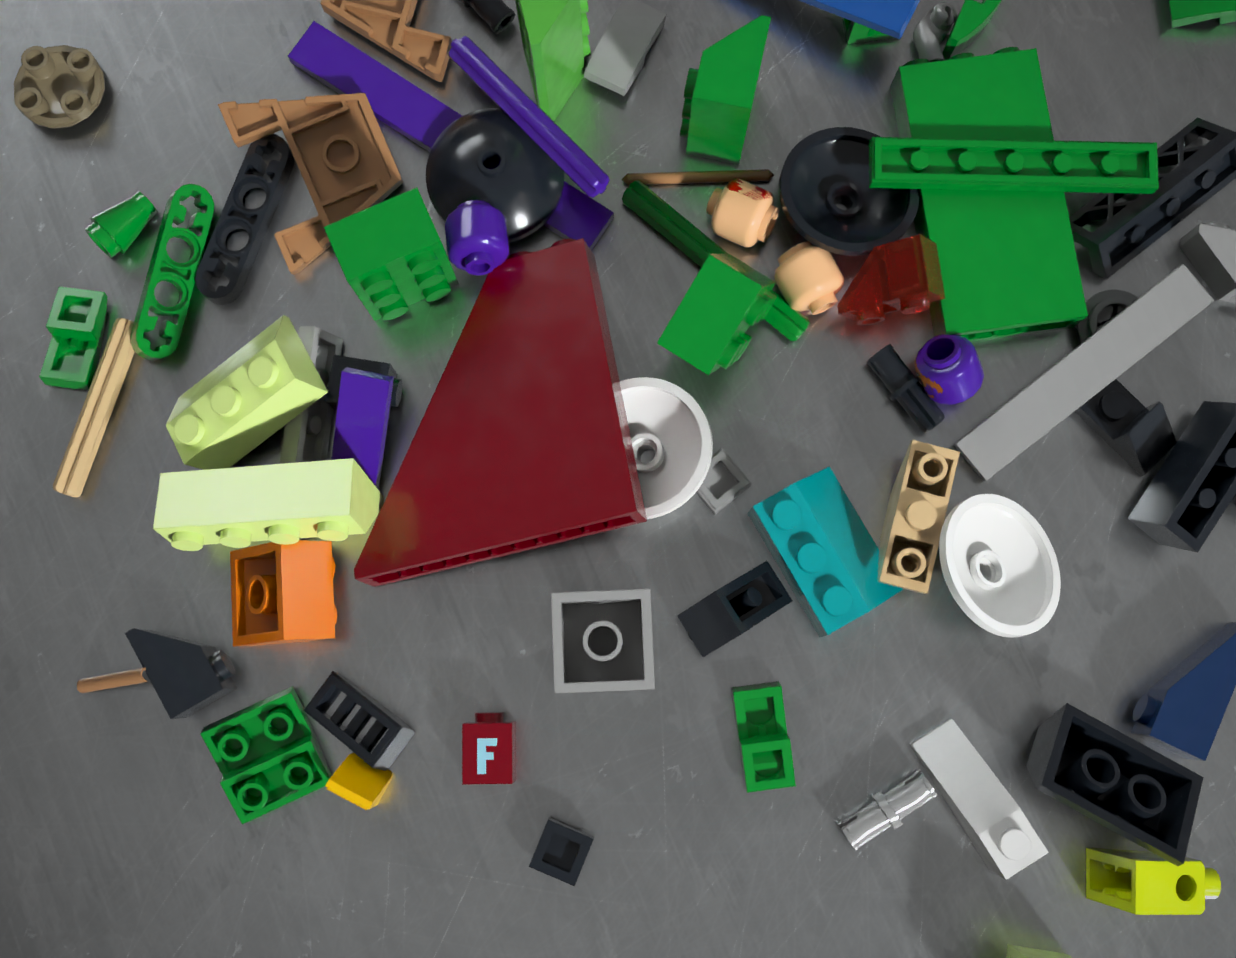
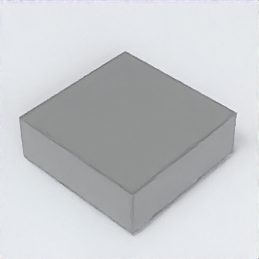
M721 448L712 455L707 475L696 493L715 515L747 490L752 483L726 451Z

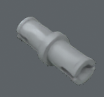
M918 769L913 775L885 794L878 791L872 795L873 802L837 824L854 850L857 851L860 849L859 847L892 826L894 829H897L903 825L902 818L932 798L935 799L938 795L924 774Z

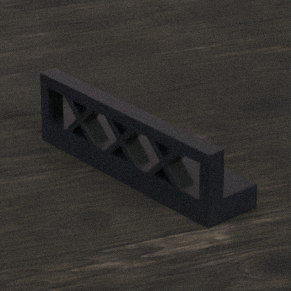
M1197 117L1157 148L1158 168L1177 164L1178 166L1170 173L1158 175L1159 188L1153 194H1141L1135 200L1116 203L1119 198L1129 193H1099L1072 214L1069 220L1073 240L1088 248L1093 272L1108 279L1236 178V132ZM1199 136L1210 140L1204 146L1185 149L1186 146ZM1107 219V222L1094 232L1082 228L1090 221Z

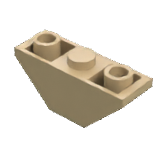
M916 440L910 441L890 494L879 542L878 582L928 594L940 534L960 455L959 451Z

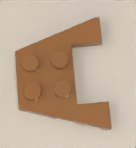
M321 0L320 4L328 15L435 81H443L450 57L449 51L452 48V40L449 36L410 27L418 0Z
M365 93L308 96L302 100L278 101L277 99H262L256 103L237 104L236 101L218 104L232 139L238 148L281 130L285 135L318 212V216L274 234L288 269L293 275L300 273L331 246L324 229L325 226L379 204L403 183Z

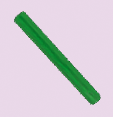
M635 180L624 191L623 203L700 267L703 266L709 254L727 253L641 181ZM771 290V293L776 295L777 299L764 319L790 341H796L806 331L810 322L799 311L791 309L781 296Z

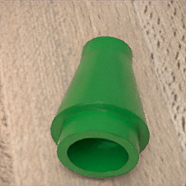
M138 191L131 198L91 217L92 223L85 228V231L93 242L107 256L112 258L118 252L125 254L148 222L158 214V211L149 199Z

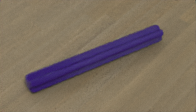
M463 36L459 40L455 38L451 42L450 58L587 196L594 198L598 194H603L610 181L609 176L469 37Z

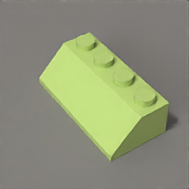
M354 458L160 473L153 529L169 541L172 547L183 551H197L202 549L203 545L222 544L227 547L243 548L249 546L252 541L267 540L277 544L288 545L297 543L299 538L319 537L327 541H342L347 539L348 535L366 534L380 513L384 504V496Z

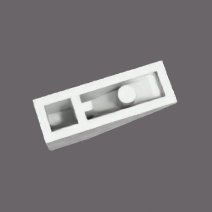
M953 719L945 721L910 744L990 872L1007 880L1049 853L1021 808Z

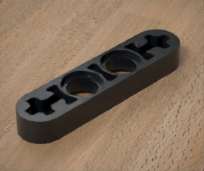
M271 134L256 140L249 146L197 269L195 277L197 288L201 294L215 304L225 305L232 303L241 294L293 170L295 160L291 149L285 140L277 134ZM276 149L281 159L279 161L271 160L267 167L262 156L264 153L271 155ZM265 171L269 178L272 180L271 183H269L266 179L262 178L265 174ZM252 188H262L266 192L264 203L255 209L244 207L243 196ZM236 229L246 230L249 239L244 248L237 251L226 248V237L231 231ZM223 255L226 259L238 263V265L235 267L230 262L225 265L219 259V256ZM224 272V276L229 280V284L227 287L219 285L215 291V287L210 284V280L212 277L220 278Z

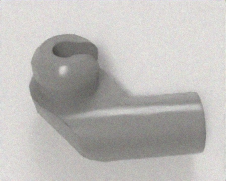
M938 3L924 15L915 27L913 40L919 59H928L929 62L945 60L940 43L951 30L952 24L957 18V12L950 3Z

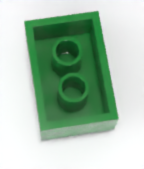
M417 187L324 227L347 282L374 321L380 318L383 320L398 318L408 311V306L424 299L427 302L439 300L447 296L451 292L452 287L459 285Z
M729 253L709 254L657 344L707 375H710L720 367L726 370L729 365H733L735 361L741 358L752 340V337L746 334L749 326H753L755 322L758 324L760 320L763 321L776 301L777 296L771 293L776 282Z

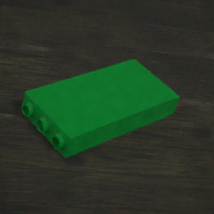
M1006 47L993 54L974 56L973 53H960L950 57L948 60L929 62L928 59H915L905 63L903 66H899L890 88L899 137L1054 140L1036 48L1020 50L1018 47ZM919 189V206L914 218V225L934 337L942 334H955L967 338L970 342L1063 330L1075 327L1088 316L1064 192Z

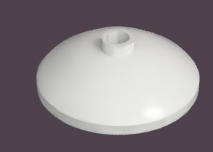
M639 377L620 381V387L647 519H653L676 510L686 503L700 488L710 467L713 441L708 420L699 404L689 393L681 387L662 379ZM649 449L654 450L655 456L653 460L649 463H642V453Z
M995 494L972 496L957 504L950 511L944 521L940 534L939 556L945 583L958 606L978 626L1002 637H1021L1034 633L1044 627L1052 618L1057 608L1061 580L1055 551L1037 520L1021 505L1006 497Z

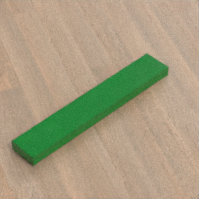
M872 137L869 142V188L1153 194L1159 188L1157 143Z

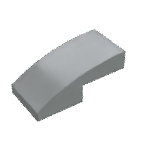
M623 0L598 42L585 69L584 78L625 96L643 68L646 53L663 29L667 13L638 0Z

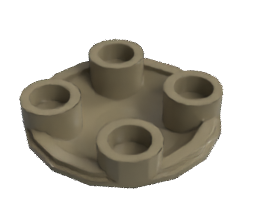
M60 45L46 47L45 49L41 46H32L23 52L21 56L22 66L19 68L13 83L14 101L20 112L36 125L53 129L71 127L87 119L100 105L105 91L104 73L90 51L83 48Z

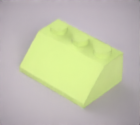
M283 315L181 395L171 412L166 427L184 465L203 470L230 468L328 393V390L290 318Z

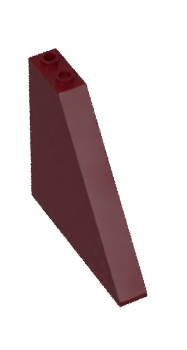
M583 238L578 240L562 239L553 243L549 248L535 252L520 251L508 256L504 263L488 273L355 565L354 577L360 582L377 587L647 522L596 260Z

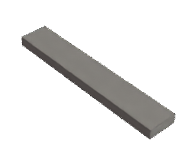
M1184 264L1178 266L953 445L983 481H987L1215 300Z

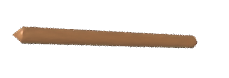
M769 169L627 173L621 180L627 185H630L635 180L641 181L644 185L730 182L735 178L748 182L769 181L774 174Z

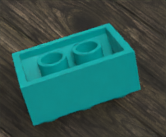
M830 466L752 506L747 513L819 637L833 633L903 590L900 587L878 582L879 548Z

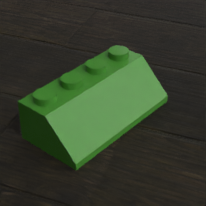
M515 0L522 46L536 103L555 122L584 77V57L591 56L587 36L590 35L586 15L589 12L587 0Z

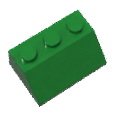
M761 15L703 50L699 69L689 68L683 98L685 100L680 129V137L688 138L686 155L739 165L771 17Z

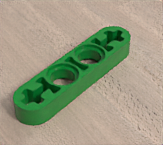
M182 185L170 194L165 206L130 339L133 350L146 360H158L168 357L176 350L179 344L195 284L196 272L201 262L214 213L212 196L200 185ZM190 196L194 197V205L200 208L201 212H197L190 217L187 229L172 227V223L176 225L183 223L186 216V207L180 205V201H184ZM189 229H196V234ZM176 237L187 242L191 250L190 258L187 262L178 263L168 256L166 246L169 239ZM159 282H170L177 288L179 300L175 306L165 307L156 300L154 289ZM149 310L160 316H173V322L169 320L161 322L159 336L166 339V344L157 346L154 351L150 349V341L143 338L144 332L154 330L158 319L157 316H148Z

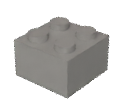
M650 589L551 593L554 694L655 689Z

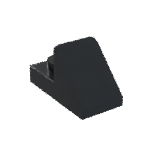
M1117 379L1074 411L1140 476L1146 475L1177 443L1163 404L1158 401L1145 407Z

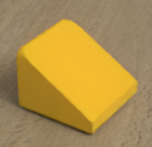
M352 752L329 778L325 786L328 787L327 790L368 810L379 804L393 777V773L389 769L384 771L372 768Z

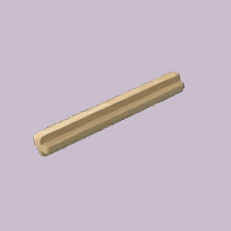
M117 318L114 322L53 483V489L59 493L71 497H79L82 494L135 353L130 342L134 321Z

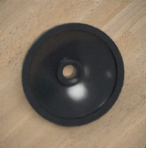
M501 108L474 111L451 123L435 141L426 165L427 191L435 211L444 223L448 215L461 203L469 200H482L499 209L505 216L508 242L522 239L543 226L555 212L564 189V172ZM496 158L500 161V165L495 169H487L484 167L485 162L488 159Z
M852 127L828 128L817 131L801 140L787 156L779 178L780 202L791 225L810 243L835 254L847 256L869 255L880 252L895 244L911 226L919 206V189L869 188V142L872 137L881 136ZM835 204H842L847 210L840 209Z

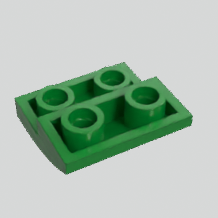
M293 686L203 727L200 733L223 775L220 784L241 824L247 823L324 787L332 776L316 734Z

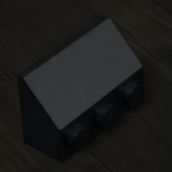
M1068 703L1039 726L1026 765L1036 789L1178 867L1184 864L1204 777Z

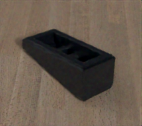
M335 671L331 672L304 709L308 715L372 768L384 771L391 767L415 732L398 717ZM342 691L347 696L332 716L326 713ZM356 704L361 706L348 726H343L342 723ZM373 716L377 719L364 738H359L358 735Z

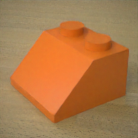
M299 540L295 544L288 545L269 542L230 551L233 647L310 642L335 638L337 609L334 605L333 577L335 574V561L332 557V541Z

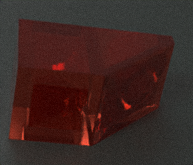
M918 234L874 247L837 305L838 314L856 321L857 325H871L884 321L885 314L899 310L903 314L919 313L930 309V302L945 299L936 243Z

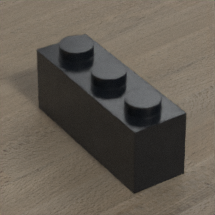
M1203 401L1129 515L1128 519L1160 545L1198 553L1235 496L1236 403Z

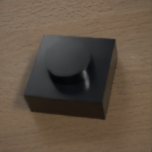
M549 818L529 867L575 886L594 837Z

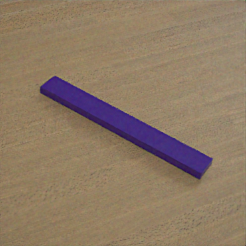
M315 21L312 22L288 55L293 65L338 94L365 93L377 119L428 152L431 151L440 134L451 123L462 117L458 112ZM496 158L488 159L484 167L495 169L500 165V161ZM564 181L560 202L555 212L543 226L564 239L578 240L583 238L592 251L614 219V212Z

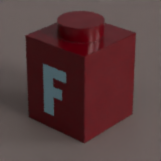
M504 712L475 713V722L462 724V785L513 784L516 781V721L504 722Z

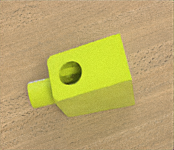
M1086 848V898L1135 915H1201L1205 910V899H1216L1221 891L1219 874L1213 868H1205L1201 860L1185 857L1184 864L1178 867L1150 851Z

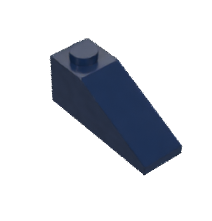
M1236 622L1228 623L1152 686L1147 694L1141 696L1133 711V720L1136 723L1131 732L1132 734L1185 759L1206 761L1236 687Z

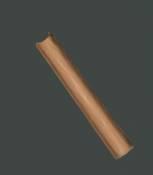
M146 667L80 679L77 682V689L80 693H87L145 683L147 680L143 678L142 673L146 670Z

